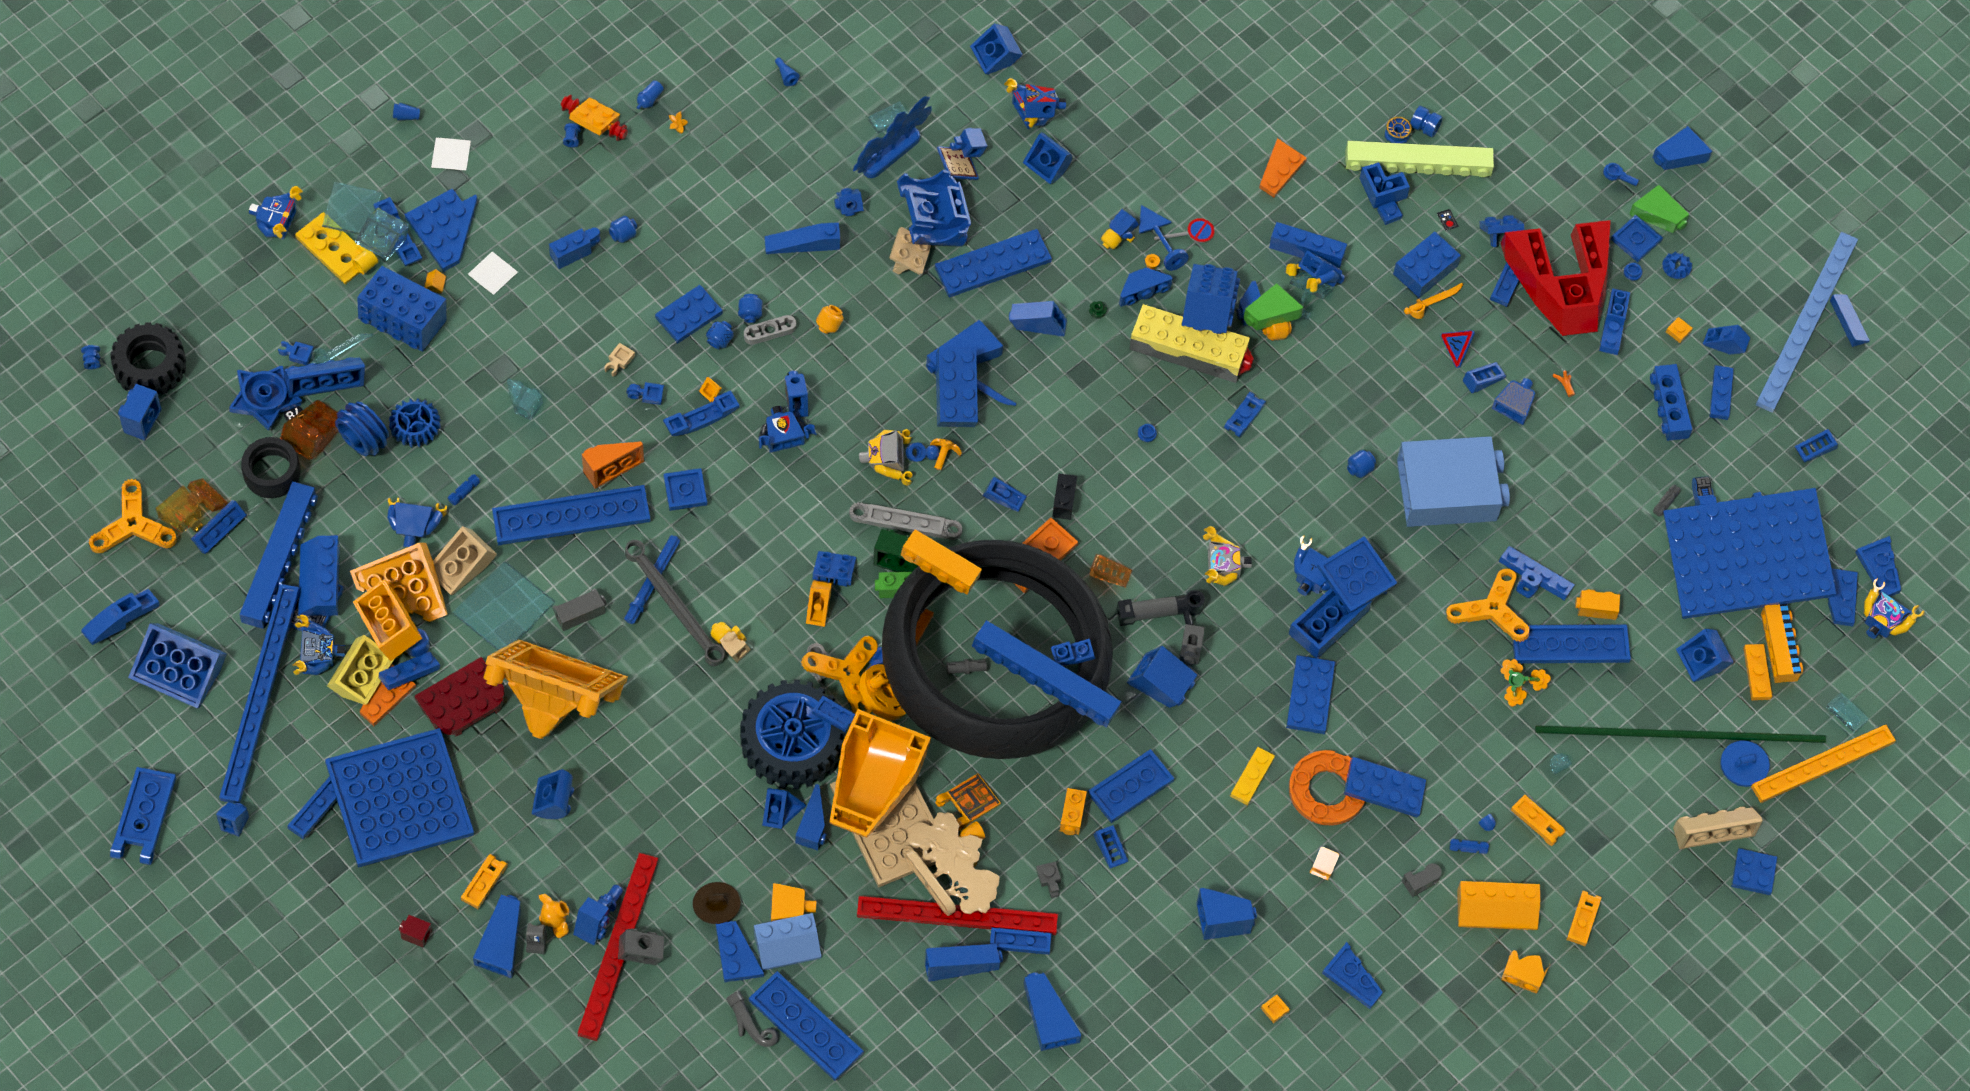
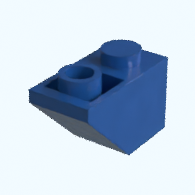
M1739 325L1709 328L1703 344L1729 355L1745 353L1750 337Z

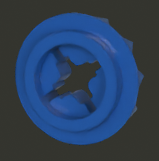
M1675 251L1673 254L1668 253L1663 260L1662 267L1668 276L1682 279L1690 274L1692 263L1689 257L1684 256V253L1679 254ZM1680 261V266L1675 269V263Z

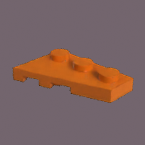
M1277 138L1259 188L1275 198L1303 166L1307 158Z
M410 681L388 690L380 682L367 705L362 706L360 715L373 726L377 725L416 688V684Z

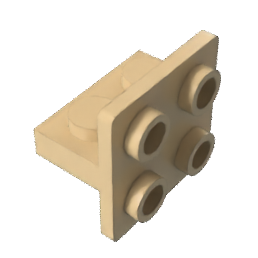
M900 227L890 254V259L895 261L893 272L899 275L909 269L918 275L922 274L931 245L913 244L910 231Z

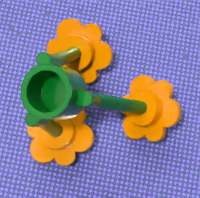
M1508 659L1504 660L1502 663L1503 667L1500 670L1511 685L1506 690L1507 694L1504 695L1505 700H1508V704L1511 707L1517 704L1522 705L1523 700L1526 699L1527 693L1521 688L1526 681L1533 684L1535 691H1540L1541 689H1546L1548 687L1547 683L1551 680L1550 675L1546 674L1544 669L1539 671L1533 670L1531 677L1521 674L1523 666L1516 659L1511 661Z

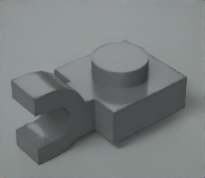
M1056 862L1036 866L1041 887L1048 886L1051 898L1059 897L1057 883L1061 882V877Z

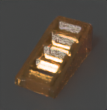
M1096 554L1090 569V576L1126 588L1132 570L1102 555ZM1106 567L1110 568L1108 573L1105 572ZM1117 570L1116 575L1113 576V571ZM1121 572L1125 573L1122 580L1119 579Z

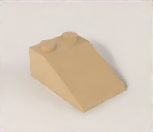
M462 526L433 560L439 584L450 595H453L481 573L496 557L497 553L473 530Z

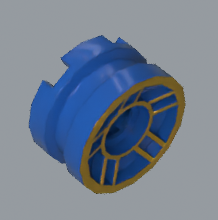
M1403 117L1391 118L1386 125V140L1391 143L1406 144L1412 130L1410 122Z

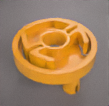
M876 664L868 668L861 675L859 681L860 692L866 705L877 716L885 720L894 721L900 719L906 712L903 708L898 707L900 704L892 692L884 665Z

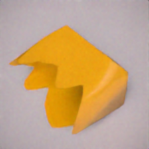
M1510 951L1511 954L1509 955L1501 980L1537 993L1548 971V968L1546 971H1543L1541 957L1537 955L1526 956L1519 960L1517 951Z

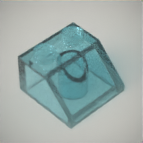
M376 208L367 218L355 243L388 260L405 242L409 224Z

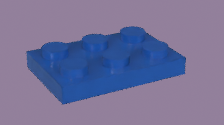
M698 285L656 313L655 318L677 343H680L722 315L723 310L704 288Z

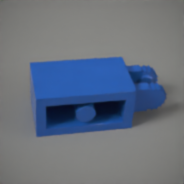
M581 228L550 243V256L557 268L561 269L590 255L591 247L598 244L601 240L600 231L598 228L583 231Z

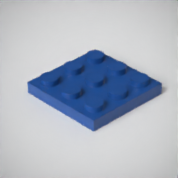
M1365 536L1317 565L1318 570L1349 614L1397 584V581Z

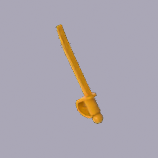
M1463 283L1425 300L1417 299V303L1406 307L1404 313L1410 314L1416 319L1423 318L1426 306L1456 294L1462 288Z

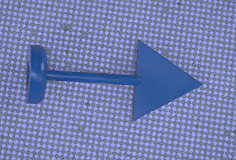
M1141 205L1139 234L1154 229L1169 252L1164 259L1165 268L1170 271L1181 268L1189 258L1187 252L1183 249L1172 250L1159 230V227L1171 224L1172 222Z

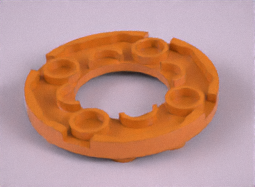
M1322 750L1308 754L1296 764L1289 780V795L1296 810L1306 819L1320 825H1339L1353 819L1361 811L1365 803L1363 800L1346 795L1340 803L1327 806L1315 801L1309 791V782L1313 776L1325 771L1336 773L1346 783L1351 760L1349 756H1343L1331 750Z

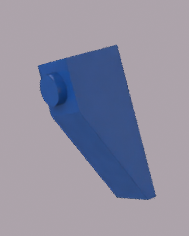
M815 784L797 830L795 843L818 851L820 844L824 845L827 834L825 833L820 786Z

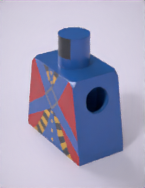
M1025 85L1023 99L1025 118H1053L1055 109L1066 108V98H1056L1055 89Z

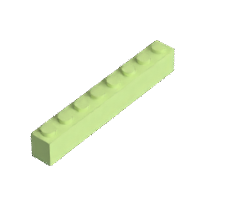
M1347 141L1345 150L1346 169L1353 171L1362 170V167L1379 162L1382 170L1390 173L1406 172L1409 174H1452L1487 177L1491 176L1494 167L1493 148Z

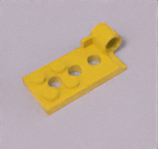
M324 212L295 234L296 239L344 284H347L359 273L364 275L379 263L377 257L370 249H365L360 243L357 244ZM319 234L327 235L325 239L317 238ZM333 245L339 247L337 251L329 250V248ZM345 257L352 259L348 263L342 262V259Z

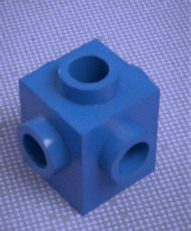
M844 188L841 192L836 193L837 199H834L835 208L842 215L852 216L855 215V212L864 211L861 192L858 189Z

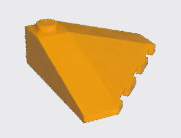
M419 542L350 571L356 589L362 592L370 590L385 579L395 590L407 612L411 614L415 612L423 616V619L428 622L448 615L433 559L426 543Z

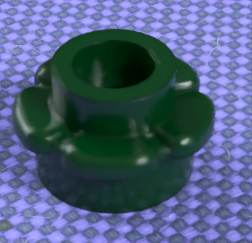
M1094 301L1089 306V313L1093 318H1102L1107 312V307L1101 301Z

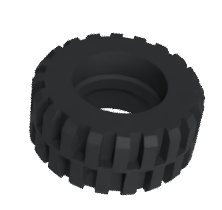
M145 322V325L136 324L134 328L130 329L129 327L124 330V334H119L117 342L115 341L112 345L110 358L116 380L124 390H133L135 384L157 391V394L162 393L163 395L168 393L169 388L174 389L177 386L176 382L182 380L183 374L186 371V357L182 342L175 332L172 333V329L167 326L163 328L162 324L159 323L152 325L151 322ZM155 350L166 355L163 362L152 369H138L131 365L133 359L144 351Z

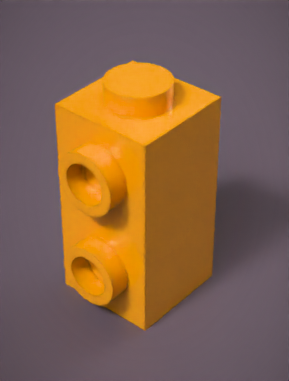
M1588 589L1582 590L1580 596L1576 597L1575 608H1578V616L1616 620L1619 614V594L1595 592Z
M1067 788L1060 832L1066 835H1079L1087 791Z

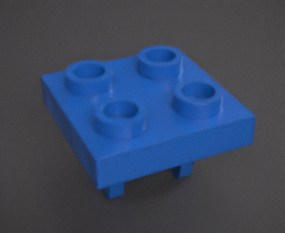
M1513 215L1503 216V219L1486 217L1484 221H1479L1480 229L1490 234V244L1492 247H1497V233L1524 230V223L1514 218Z

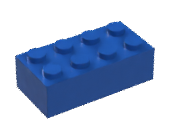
M938 348L936 352L937 427H975L978 423L976 348Z
M1330 588L1291 624L1289 635L1312 656L1318 659L1369 611L1372 601L1349 614L1332 588Z

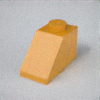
M813 580L810 588L806 624L825 627L832 583Z

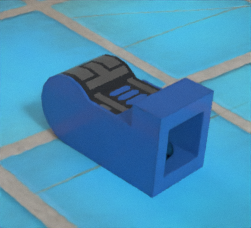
M1709 476L1693 478L1692 490L1695 506L1717 503L1716 496H1714L1711 489Z

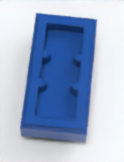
M825 696L821 697L812 710V714L845 733L855 716L854 713Z

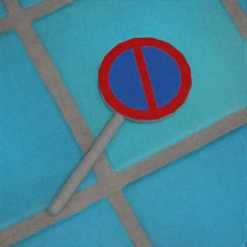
M1197 218L1189 223L1187 232L1163 236L1166 239L1189 235L1193 241L1205 243L1213 238L1215 232L1212 223L1206 219ZM1156 236L1154 240H1160V238Z

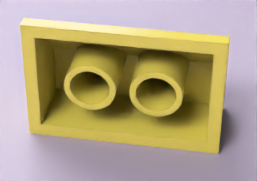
M362 635L355 639L327 687L343 698L367 705L381 682L378 678L379 672L388 669L393 660L390 661L373 640Z

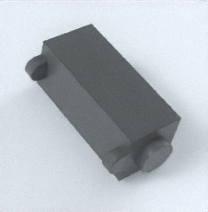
M594 588L591 592L558 606L554 605L552 609L562 631H565L605 614L607 602L603 594L599 595L597 589Z

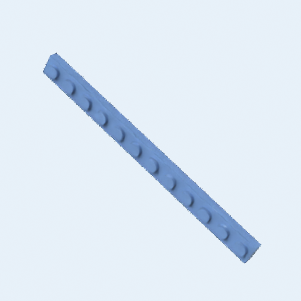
M1843 232L1840 233L1759 396L1756 406L1773 413L1858 241L1857 238Z

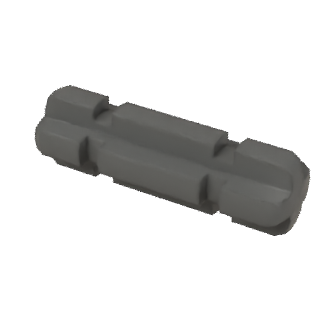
M1672 485L1654 507L1653 513L1659 517L1662 516L1663 511L1667 510L1681 489L1676 485Z

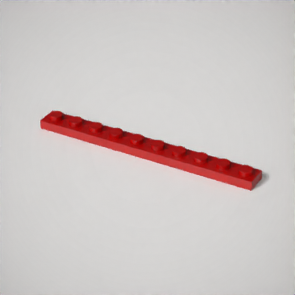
M642 853L638 855L577 1033L580 1037L594 1041L598 1040L625 961L618 959L619 936L627 929H636L658 864L657 857Z
M859 896L857 918L990 930L991 928L1044 932L1051 933V935H1056L1058 914L990 908L986 913L975 911L967 914L961 910L960 905H955L956 911L947 916L937 903Z

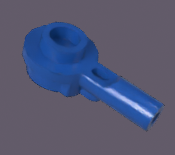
M1610 163L1604 167L1603 174L1609 180L1621 179L1634 186L1639 181L1623 172V169L1616 163Z

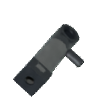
M1192 590L1185 595L1135 602H1132L1131 599L1120 600L1117 602L1116 608L1120 626L1133 625L1134 621L1183 614L1185 624L1193 625L1191 615L1196 616L1202 612L1205 597L1200 591ZM1191 601H1196L1199 604L1194 605L1191 603Z

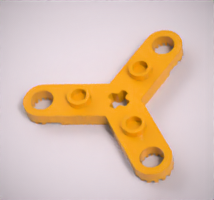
M128 479V481L122 484V518L91 536L89 546L93 552L103 553L132 535L162 548L173 547L177 542V537L172 529L143 517L141 485L136 479ZM129 486L137 487L133 493L127 492V488ZM135 520V521H136V525L133 524V525L130 527V526H129V522H133V521ZM164 535L172 536L169 542L161 540ZM96 540H103L104 544L101 547H95L94 542Z
M1511 569L1500 570L1487 599L1450 605L1446 611L1448 621L1459 624L1466 621L1473 622L1491 619L1516 642L1527 640L1529 637L1528 625L1507 606L1516 583V573ZM1507 575L1511 577V580L1504 581L1502 577ZM1491 606L1498 607V610H1491ZM1456 610L1460 612L1461 615L1453 616L1451 612L1453 613V611L1455 612ZM1521 628L1525 632L1523 634H1516L1514 631Z
M864 636L844 660L815 652H808L803 656L801 663L804 667L803 669L807 672L840 681L845 696L853 710L852 712L856 714L857 709H859L858 703H863L864 707H866L865 712L871 713L860 692L859 672L877 651L878 645L873 637ZM864 642L870 643L871 650H867L864 647ZM808 658L814 659L813 661H815L816 666H811L808 663ZM846 668L847 671L850 673L848 676L846 675V672L843 671Z

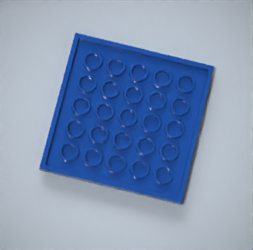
M440 729L325 759L358 867L474 836L471 821Z

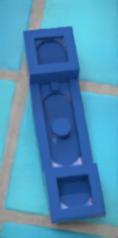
M391 197L373 204L379 220L404 266L422 260V256L405 229Z
M730 390L714 397V401L683 415L677 413L663 419V422L671 436L684 435L721 420L739 408V403Z

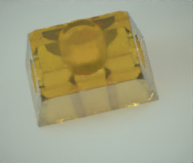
M185 486L180 487L155 508L158 518L179 532H184L189 527L194 532H198L203 527V523L199 520L202 517L201 509Z

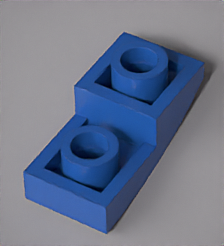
M1090 638L1070 644L1069 641L1051 647L1054 661L1060 665L1076 664L1095 659Z

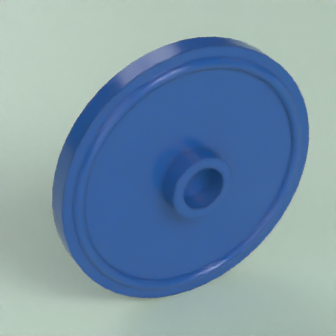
M1737 741L1730 744L1723 751L1720 760L1721 769L1725 777L1732 783L1742 787H1751L1753 783L1765 779L1770 767L1765 751L1757 744L1749 741Z

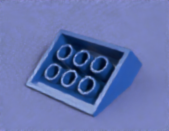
M150 623L128 678L195 708H199L217 678L227 653L159 623Z

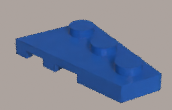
M1888 536L1858 548L1855 553L1872 582L1874 583V580L1878 578L1875 583L1877 587H1882L1885 582L1884 588L1879 589V594L1883 591L1891 597L1900 593L1901 586L1894 564V553L1891 550V539Z
M1832 569L1836 596L1828 598V606L1833 623L1853 627L1855 622L1858 572Z
M736 921L716 924L724 982L764 977V973Z
M1347 942L1322 972L1323 975L1369 1009L1374 1006L1383 994L1370 973H1367L1362 966L1360 959L1354 955Z

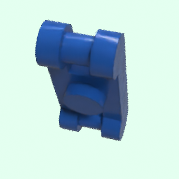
M1249 392L1232 417L1227 420L1224 428L1235 432V435L1240 438L1263 409L1266 401L1262 398H1256L1254 393ZM1250 403L1255 405L1254 409L1249 407Z

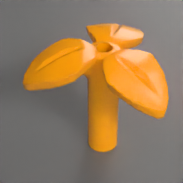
M937 438L930 443V446H941L934 467L937 470H942L948 450L952 449L959 456L962 454L960 448L949 440Z

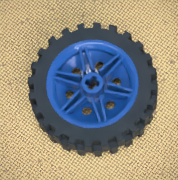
M794 679L792 684H787V680H782L781 685L776 687L772 683L768 685L766 692H763L762 689L757 692L756 700L750 699L748 709H744L742 714L740 741L744 759L747 758V765L750 769H756L757 777L761 779L762 776H765L768 784L772 785L773 782L779 783V788L785 789L786 785H793V789H799L801 784L811 787L812 781L816 779L820 783L824 780L825 773L831 775L834 772V765H839L842 743L846 733L812 714V710L822 696L835 702L832 694L827 697L825 689L821 686L819 689H815L812 682L808 681L807 685L800 684V680ZM786 713H791L792 718L789 719ZM813 735L816 739L813 741L810 736ZM779 743L782 748L778 749L775 745Z

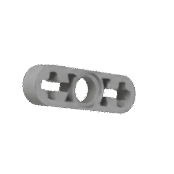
M785 315L748 326L744 330V341L747 344L754 345L792 334L796 330V320L793 316ZM788 322V324L791 325V327H787L785 323ZM771 326L775 329V331L773 333H767L765 332V328ZM749 333H753L755 337L752 338L751 335H749Z

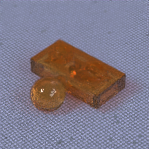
M203 478L191 481L187 486L191 491L187 496V501L191 506H198L203 502L209 510L214 512L223 509L228 504Z

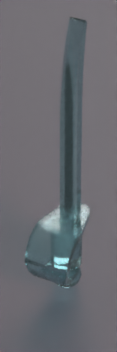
M364 333L356 335L328 352L322 348H316L312 352L310 364L330 361L333 357L353 345L372 337L373 334ZM315 354H322L320 357L314 358Z

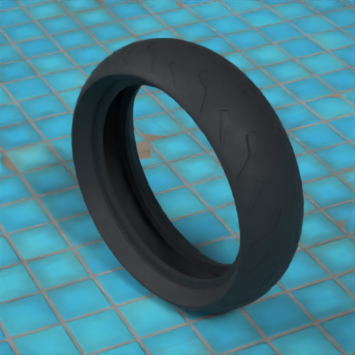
M978 540L948 548L982 569L978 580H998L1014 583L1028 588L1045 598L1066 620L1075 638V642L1090 638L1095 659L1078 663L1077 675L1106 692L1110 680L1113 655L1108 621L1094 592L1073 569L1047 552L1013 541ZM919 566L904 580L894 595L885 617L882 631L883 664L892 692L900 706L913 722L929 736L952 749L983 758L1015 759L1042 753L1059 745L1080 730L1090 719L1086 715L1079 714L1070 705H1065L1060 701L1037 714L1015 719L981 716L951 702L932 684L923 670L916 649L915 636L917 622L926 607L939 595L953 588V586L941 582L936 576L924 572Z

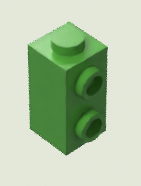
M879 572L878 580H875V591H879V598H893L904 580L912 572Z

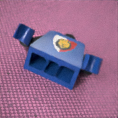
M775 406L771 408L772 416H768L766 423L761 427L758 436L759 448L766 445L769 448V452L772 453L804 445L805 436L809 438L810 434L817 435L815 426L812 424L808 425L799 417L794 416L793 412L783 413L781 406Z

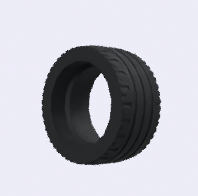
M265 437L250 444L243 453L241 460L243 478L248 488L254 494L264 498H279L288 493L292 481L298 483L300 478L299 458L293 446L287 441L277 437ZM266 456H280L285 458L290 464L287 472L274 480L260 479L253 474L252 469L256 462Z

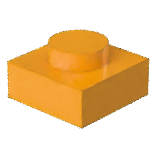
M1678 317L1667 328L1666 333L1681 343L1692 332L1693 328Z
M1275 995L1261 1006L1262 1011L1273 1023L1286 1015L1290 1010L1278 995Z

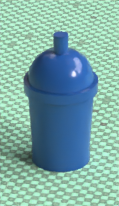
M653 80L642 92H639L637 109L653 106L655 100L664 90L658 81Z

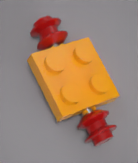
M572 95L565 96L561 101L562 111L569 110L570 120L600 136L608 129L609 137L612 138L615 135L616 141L624 140L627 136V125L621 127L620 121H618L620 114L589 97L580 105L578 98L572 100Z

